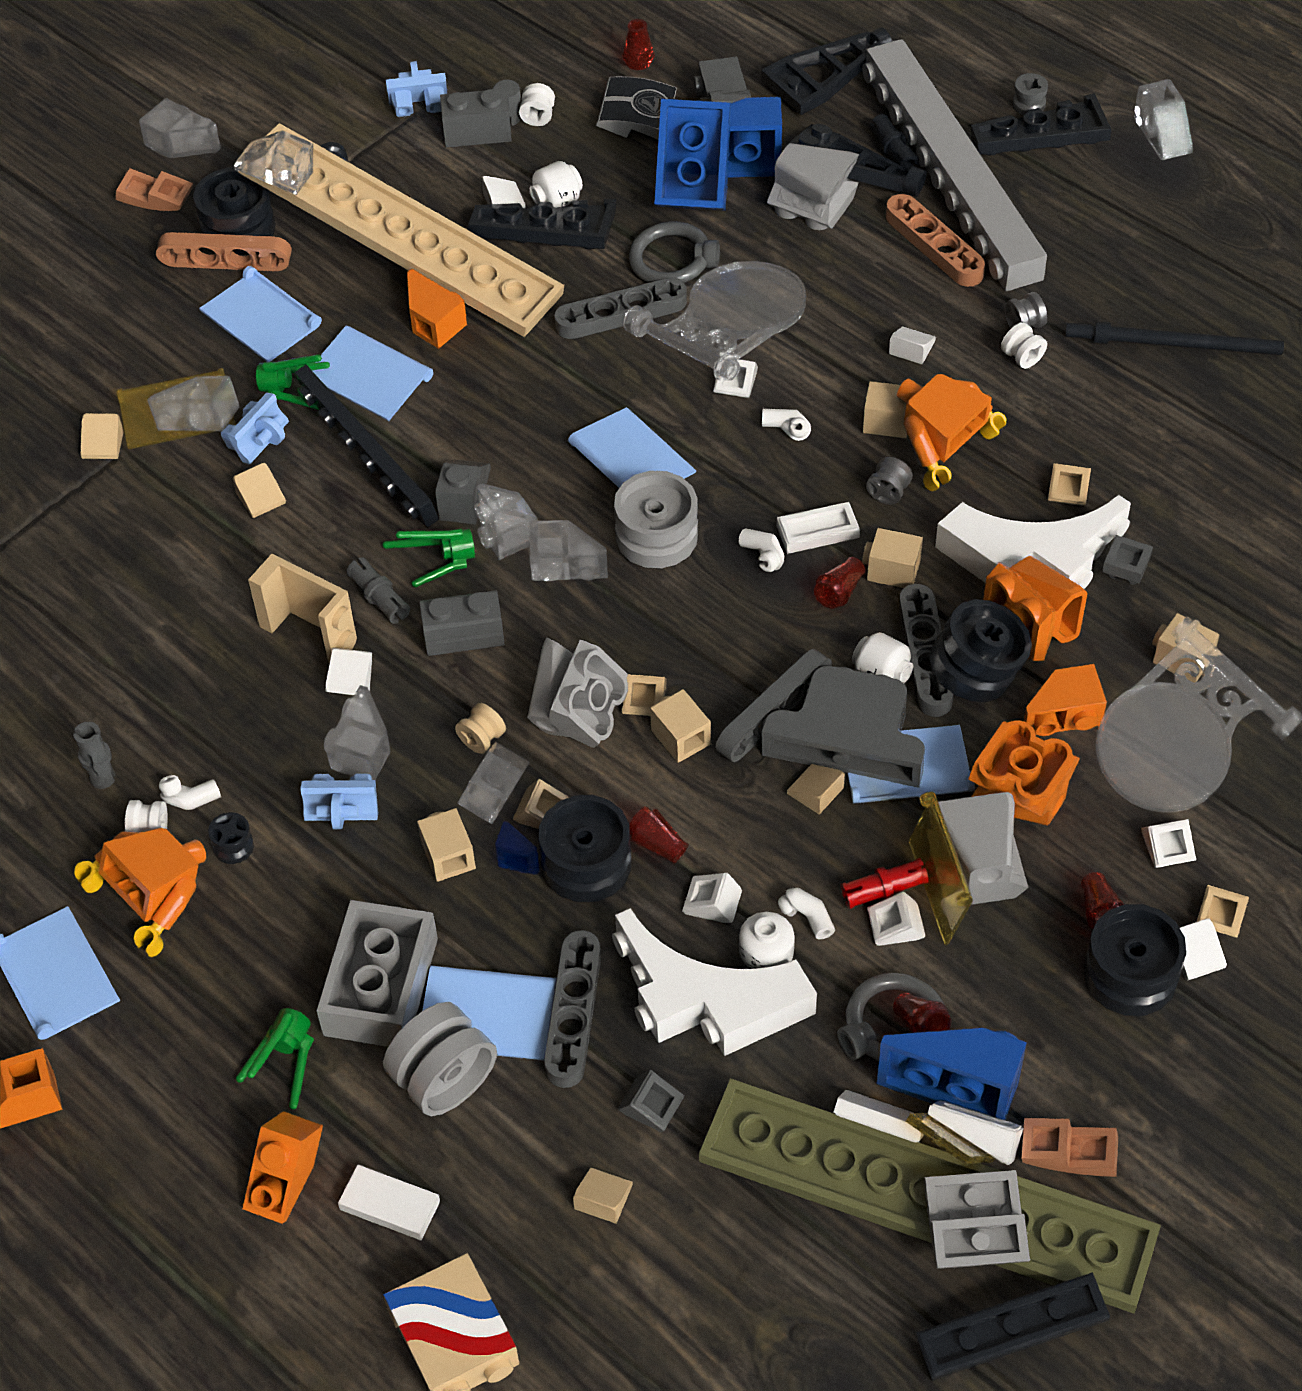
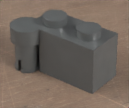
M737 56L698 62L699 76L693 77L695 95L702 97L699 101L733 103L744 98H751V93L746 88Z
M502 80L497 82L493 89L485 91L441 94V111L446 148L511 142L510 117L512 126L520 121L518 103L521 98L519 84L513 80Z

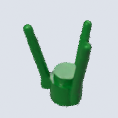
M318 354L279 362L259 363L256 370L257 387L261 392L275 394L277 400L309 407L300 396L283 391L285 388H290L292 373L305 364L312 371L329 368L330 363L319 362L322 357ZM315 404L309 407L319 410V408Z
M469 528L449 531H397L396 537L402 540L385 541L382 544L385 549L440 545L443 559H451V563L413 580V587L428 583L454 570L467 568L466 560L475 558L474 542Z
M290 1008L281 1009L273 1025L269 1027L264 1039L236 1076V1081L242 1083L246 1077L253 1078L273 1049L283 1054H291L294 1049H297L299 1051L289 1102L290 1109H296L301 1094L308 1051L314 1041V1038L307 1034L311 1026L310 1020L297 1010Z

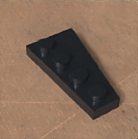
M1095 93L1085 95L1084 102L1072 104L1070 100L1058 102L1056 109L1043 112L1040 108L1027 110V113L1022 118L1016 119L1014 116L1008 115L971 125V139L980 155H996L1000 152L1009 151L1026 152L1045 147L1061 148L1065 145L1081 143L1095 144L1100 141H1109L1111 138V127Z
M604 199V205L588 206L587 200L573 201V206L557 208L553 207L551 202H539V204L527 209H523L520 203L475 205L468 228L470 232L488 240L505 239L515 240L520 243L536 242L552 246L567 245L583 247L585 249H605L616 213V199Z

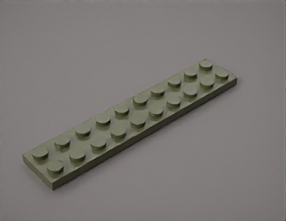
M731 1078L699 1152V1162L930 1243L932 1241L926 1206L924 1178L1001 1171L919 1142L915 1143L837 1116L834 1113ZM1017 1176L1021 1213L1025 1215L1030 1261L995 1265L1053 1286L1093 1272L1105 1304L1135 1314L1161 1225Z

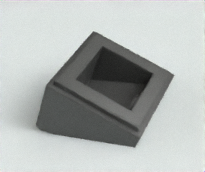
M649 1070L636 1077L619 1105L618 1110L659 1132H664L684 1095L652 1070Z

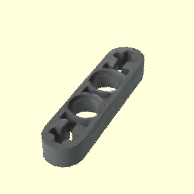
M666 278L560 306L554 314L556 332L563 338L576 339L676 313L686 306V285L679 279ZM636 300L647 303L641 308H634L629 305ZM601 309L613 311L611 315L604 317L596 314Z
M911 584L903 588L900 593L899 614L905 645L909 647L911 652L910 662L913 663L911 676L919 710L930 717H939L947 714L952 708L953 693L940 683L933 671H926L918 665L922 660L930 659L932 645L942 632L935 596L927 586ZM913 600H918L919 604L922 605L921 614L916 615ZM919 628H925L930 630L933 636L923 640L916 638L912 632ZM936 684L937 696L941 700L936 701L930 695L931 685Z
M816 649L806 652L722 731L716 742V751L731 762L740 760L762 740V730L767 716L777 710L792 711L806 698L814 672L820 667L832 666V660Z
M584 930L569 934L562 944L545 1052L546 1076L549 1082L560 1088H570L577 1085L583 1078L586 1066L601 954L600 942L597 937L591 932ZM579 947H587L588 951L584 954L583 968L577 967L576 953H578ZM579 981L587 985L588 990L580 997H571L565 993V987L571 982ZM567 1019H575L582 1024V1029L574 1035H565L559 1031L558 1027ZM563 1048L570 1049L571 1065L568 1066L567 1072H560L558 1068L562 1063Z

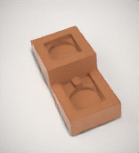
M129 168L116 190L115 200L151 210L178 211L191 192L193 183L161 171L158 178H154Z
M1024 1118L1021 1157L1023 1163L1066 1173L1116 1177L1118 1132L1116 1128L1071 1127L1069 1119Z

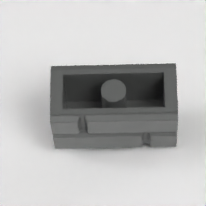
M497 590L420 601L428 656L505 645Z

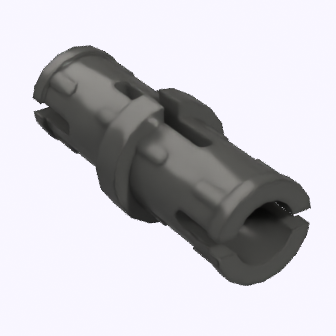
M364 557L358 558V562L363 566L362 568L354 560L347 568V575L364 591V598L370 604H376L391 623H399V619L394 615L395 613L403 621L410 612V606L393 590L392 582L387 577L380 576Z
M83 722L75 728L74 731L77 734L73 733L79 747L78 759L81 766L87 770L92 786L98 789H105L114 783L115 779L113 777H116L110 763L112 753L108 744L103 742L98 725L94 722Z

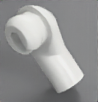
M763 409L762 427H780L790 438L798 441L804 440L809 436L811 431L810 423L798 410Z
M747 528L741 531L739 536L740 546L759 550V560L763 561L759 566L763 571L772 572L781 568L785 555L774 534Z
M175 775L166 776L159 782L162 800L167 804L185 810H192L221 798L214 779L192 788L181 785L180 780Z
M800 888L787 889L786 894L779 898L778 905L784 914L794 916L799 911L807 917L817 939L828 938L835 932L834 925L820 899Z

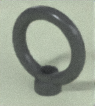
M678 221L663 222L645 229L635 238L629 250V263L633 272L647 283L666 278H676L686 283L697 277L705 268H718L720 261L719 240H708L707 236L699 228ZM678 235L686 237L695 243L694 261L681 270L659 272L650 269L643 262L642 255L644 249L658 238Z
M884 973L865 980L855 989L848 1001L846 1009L847 1025L839 1028L837 1031L842 1050L851 1060L867 1055L879 1062L881 1043L877 1041L875 1032L870 1024L863 1021L865 1005L877 993L886 990H901L916 996L925 1004L932 1020L930 1032L946 1031L949 1029L948 1012L941 997L927 983L907 974Z

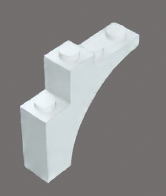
M1118 495L1109 503L1085 515L1061 521L1039 523L1013 521L995 517L962 502L938 523L935 548L985 583L986 577L999 562L1010 568L1024 558L1033 556L1085 589L1093 577V572L1091 571L1093 561L1101 555L1105 545L1115 538L1116 535L1122 537L1130 524L1128 515L1131 503Z
M631 908L615 915L616 933L612 934L613 942L621 957L628 955L633 964L631 967L633 978L639 987V1006L635 1007V1014L643 1030L651 1029L658 1043L701 1024L710 1044L717 1043L723 1055L726 1056L816 1014L817 992L796 959L789 963L758 969H733L713 966L690 959L660 942L641 924Z

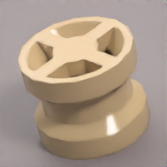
M477 703L471 710V716L468 719H461L456 724L455 730L458 737L468 748L476 753L483 754L491 746L490 741L493 738H499L506 731V725L495 710L486 704Z

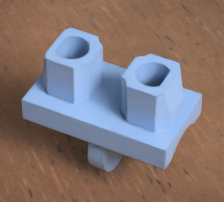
M417 61L410 62V72L398 73L399 78L386 80L389 105H393L396 116H410L414 113L412 102L425 101L427 112H442L440 95L447 94L445 73L431 74V69L418 70Z
M266 392L258 402L250 401L243 408V418L237 425L229 424L221 432V437L229 449L236 450L242 463L251 464L269 443L278 445L285 438L283 428L289 420L279 409L277 398L273 393Z
M314 774L311 781H302L301 783L304 821H331L333 829H342L344 820L378 819L375 780H372L370 774H354L350 780H334L329 774Z

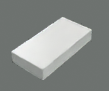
M849 502L777 517V528L787 554L860 538V528Z
M845 1090L838 1097L834 1113L837 1116L915 1143L919 1142L926 1133L930 1118L849 1090Z
M357 1165L338 1205L340 1210L422 1240L440 1203V1198L438 1194Z

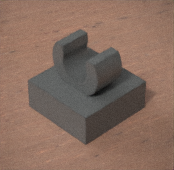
M1116 535L1104 562L1102 572L1109 574L1112 579L1119 577L1128 580L1131 585L1140 584L1151 558L1153 546Z

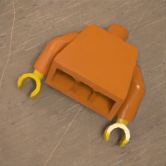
M937 374L924 387L908 378L897 391V397L907 403L903 423L922 467H927L929 470L923 477V483L929 491L939 489V482L936 480L935 475L939 477L943 485L951 479V471L945 466H939L937 463L939 459L945 462L978 430H980L984 438L993 439L999 435V430L1006 425L1005 415L1000 412L992 413V398L984 394L974 382L955 380L946 375Z
M163 828L146 832L123 831L112 840L103 843V848L95 855L96 860L93 863L90 861L78 863L75 866L74 875L81 882L82 888L87 893L98 891L105 879L144 922L151 919L154 921L151 926L140 927L134 934V942L138 948L147 939L153 938L146 948V953L149 957H154L163 949V940L160 934L164 929L169 930L196 890L195 880L198 864L206 860V851L200 841L194 839L181 844L167 829Z

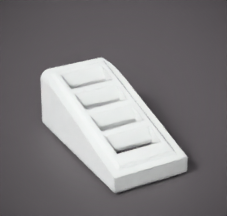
M942 1100L930 1105L928 1115L1001 1163L1009 1165L1015 1161L1024 1129L1021 1128V1125Z

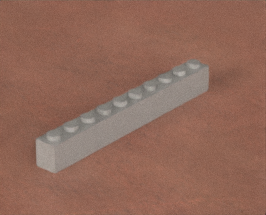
M900 39L866 49V63L862 66L865 81L871 83L876 91L878 101L888 109L892 123L898 125L906 136L907 144L912 146L917 154L920 166L926 168L931 176L935 189H939L945 197L948 209L954 211L958 217L962 231L965 234H969L974 242L976 252L983 256L989 265L992 277L995 280L998 279L1005 291L1043 281L1047 260L1046 252L904 40Z

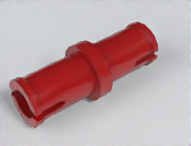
M916 858L914 861L887 870L882 866L876 868L874 874L847 883H841L842 895L844 899L847 898L845 903L848 909L882 897L885 900L894 896V893L929 883L926 868L921 869L924 865L921 858Z

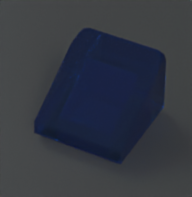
M504 821L495 843L498 866L538 875L537 847L510 823Z

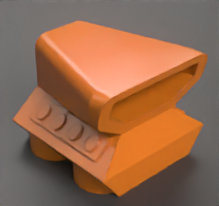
M1028 556L1010 568L999 562L986 577L983 600H989L1005 606L1016 614L1029 630L1032 647L1028 659L1044 661L1052 636L1061 643H1067L1079 636L1087 591L1033 556Z
M1020 720L1003 721L974 763L968 780L979 786L971 797L1009 792L1013 795L1015 802L1014 818L1048 826L1066 798L1069 781L1080 758L1072 754L1071 747L1063 740L1057 738L1043 740L1037 737L1035 730L1027 722Z

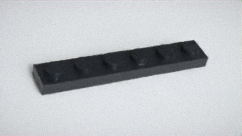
M306 364L294 372L301 385L297 388V391L309 407L315 404L319 408L317 413L329 429L335 426L340 431L337 435L349 451L355 448L360 453L358 459L370 474L376 471L381 478L378 480L391 497L396 494L402 500L400 505L409 518L415 520L418 517L427 528L437 522L439 517L431 500Z

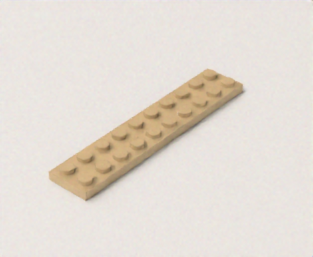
M280 123L238 162V173L408 271L414 269L450 292H456L464 299V303L523 337L531 331L563 295L564 285Z

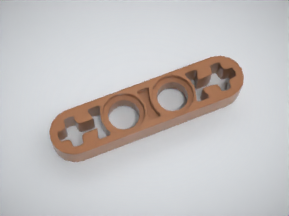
M897 194L888 199L886 207V220L951 279L959 285L966 287L978 285L982 281L985 261L973 248L912 196ZM918 227H928L932 231L930 233H919L915 229ZM941 246H949L953 248L954 251L951 253H943L940 252L938 248Z
M171 232L165 233L160 237L156 256L160 262L171 267L244 270L247 266H252L257 271H282L289 265L292 248L286 240L272 236ZM199 248H209L213 250L215 254L209 255L202 253L199 250ZM241 249L246 251L249 255L240 256L238 254H235L233 250Z

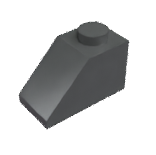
M455 459L443 463L435 491L439 520L468 524L477 523L491 469L490 463Z

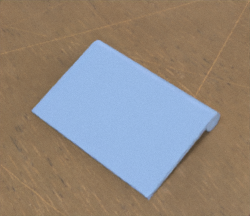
M247 266L243 270V278L199 308L203 314L266 362H270L317 329L322 322L321 317L300 304L252 266Z
M345 326L321 354L322 359L319 362H329L330 367L313 371L330 391L387 421H390L422 380L428 382L433 376V369L350 326Z
M627 407L572 433L568 438L569 444L576 447L618 488L621 487L623 482L634 475L647 471H668L684 479L696 473V470Z
M960 725L901 731L903 734L919 738L925 746L924 769L920 788L847 773L853 804L975 791L974 782L968 780L970 770Z
M68 906L7 937L0 934V967L38 1039H47L120 1001Z
M430 966L423 1010L437 1003L451 1002L457 1005L471 1020L472 1028L482 1031L496 1046L497 1056L545 1060L557 978Z

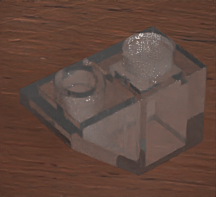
M1166 79L1139 86L1134 119L1161 161L1193 153V143L1184 99L1172 81Z
M167 98L139 120L145 146L168 158L216 153L221 149L216 123Z
M281 130L252 141L235 162L234 169L297 195L313 173V143Z
M197 376L151 395L147 400L158 431H223L240 408L230 376Z
M484 483L476 486L478 502L474 504V508L481 523V527L477 529V532L486 549L491 547L498 559L501 560L539 542L537 517L520 493Z
M569 520L530 521L532 581L608 578L607 548Z
M360 685L353 698L346 700L342 709L341 719L336 728L330 729L327 733L324 750L327 752L330 769L354 776V774H370L372 780H376L391 751L386 727L368 687Z
M495 741L469 781L457 804L493 824L530 762Z

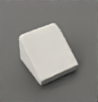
M482 176L483 194L488 204L520 203L525 208V202L516 182Z
M902 326L890 338L889 354L923 364L936 337Z
M720 356L713 392L749 398L758 369L756 362Z
M333 648L325 691L363 696L369 692L372 652Z
M1188 819L1141 828L1155 868L1196 860Z
M728 873L693 876L682 911L687 915L722 923H732L742 893L741 887Z
M904 891L867 907L875 944L878 946L915 941L925 937L918 904Z
M1210 918L1180 928L1186 941L1187 955L1182 972L1187 981L1226 968V960Z

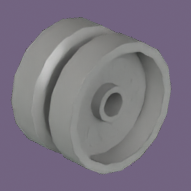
M647 471L636 474L623 482L615 494V535L620 552L630 562L645 568H665L677 565L690 556L697 545L698 498L693 486L683 477L668 471Z
M443 1002L420 1012L397 1033L386 1050L383 1066L388 1076L399 1087L408 1090L409 1098L424 1114L436 1116L457 1107L478 1089L494 1066L497 1050L496 1046L482 1031L472 1028L471 1020L457 1005L451 1002Z

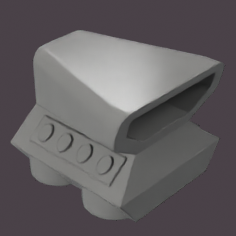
M789 143L776 161L775 183L767 204L773 207L775 213L781 218L793 219L800 217L805 219L806 225L812 229H832L854 199L858 182L847 177L853 169L859 154L850 151Z
M546 638L541 650L527 718L547 734L571 737L594 748L599 745L601 740L607 739L612 732L614 725L612 712L615 705H620L627 696L628 674L599 646L579 640L576 650L572 653L556 641Z
M1002 792L940 801L933 804L931 808L935 829L928 831L933 847V858L937 862L942 881V893L947 901L957 907L1013 899L1028 889L1013 835L1015 802L1011 793Z

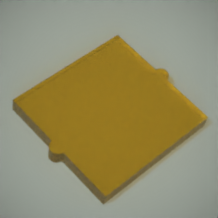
M913 1113L906 1120L907 1123L931 1139L934 1144L939 1145L965 1165L990 1163L995 1160V1158L935 1120L928 1113Z

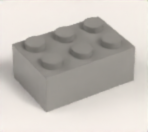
M350 900L317 1008L323 1036L389 1047L397 1033L418 1012L438 940L432 912Z

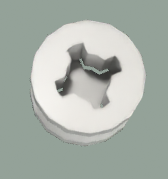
M540 83L530 84L525 87L519 109V115L525 123L532 126H543L551 120L552 107L555 100L552 89Z
M1023 322L1013 326L1002 340L1001 349L1006 355L1014 356L1016 363L1021 368L1026 369L1035 365L1041 359L1047 349V341L1040 335H1034L1032 328Z
M140 800L129 801L125 815L126 832H146L158 828L167 829L168 813L164 801H155L151 805H145Z

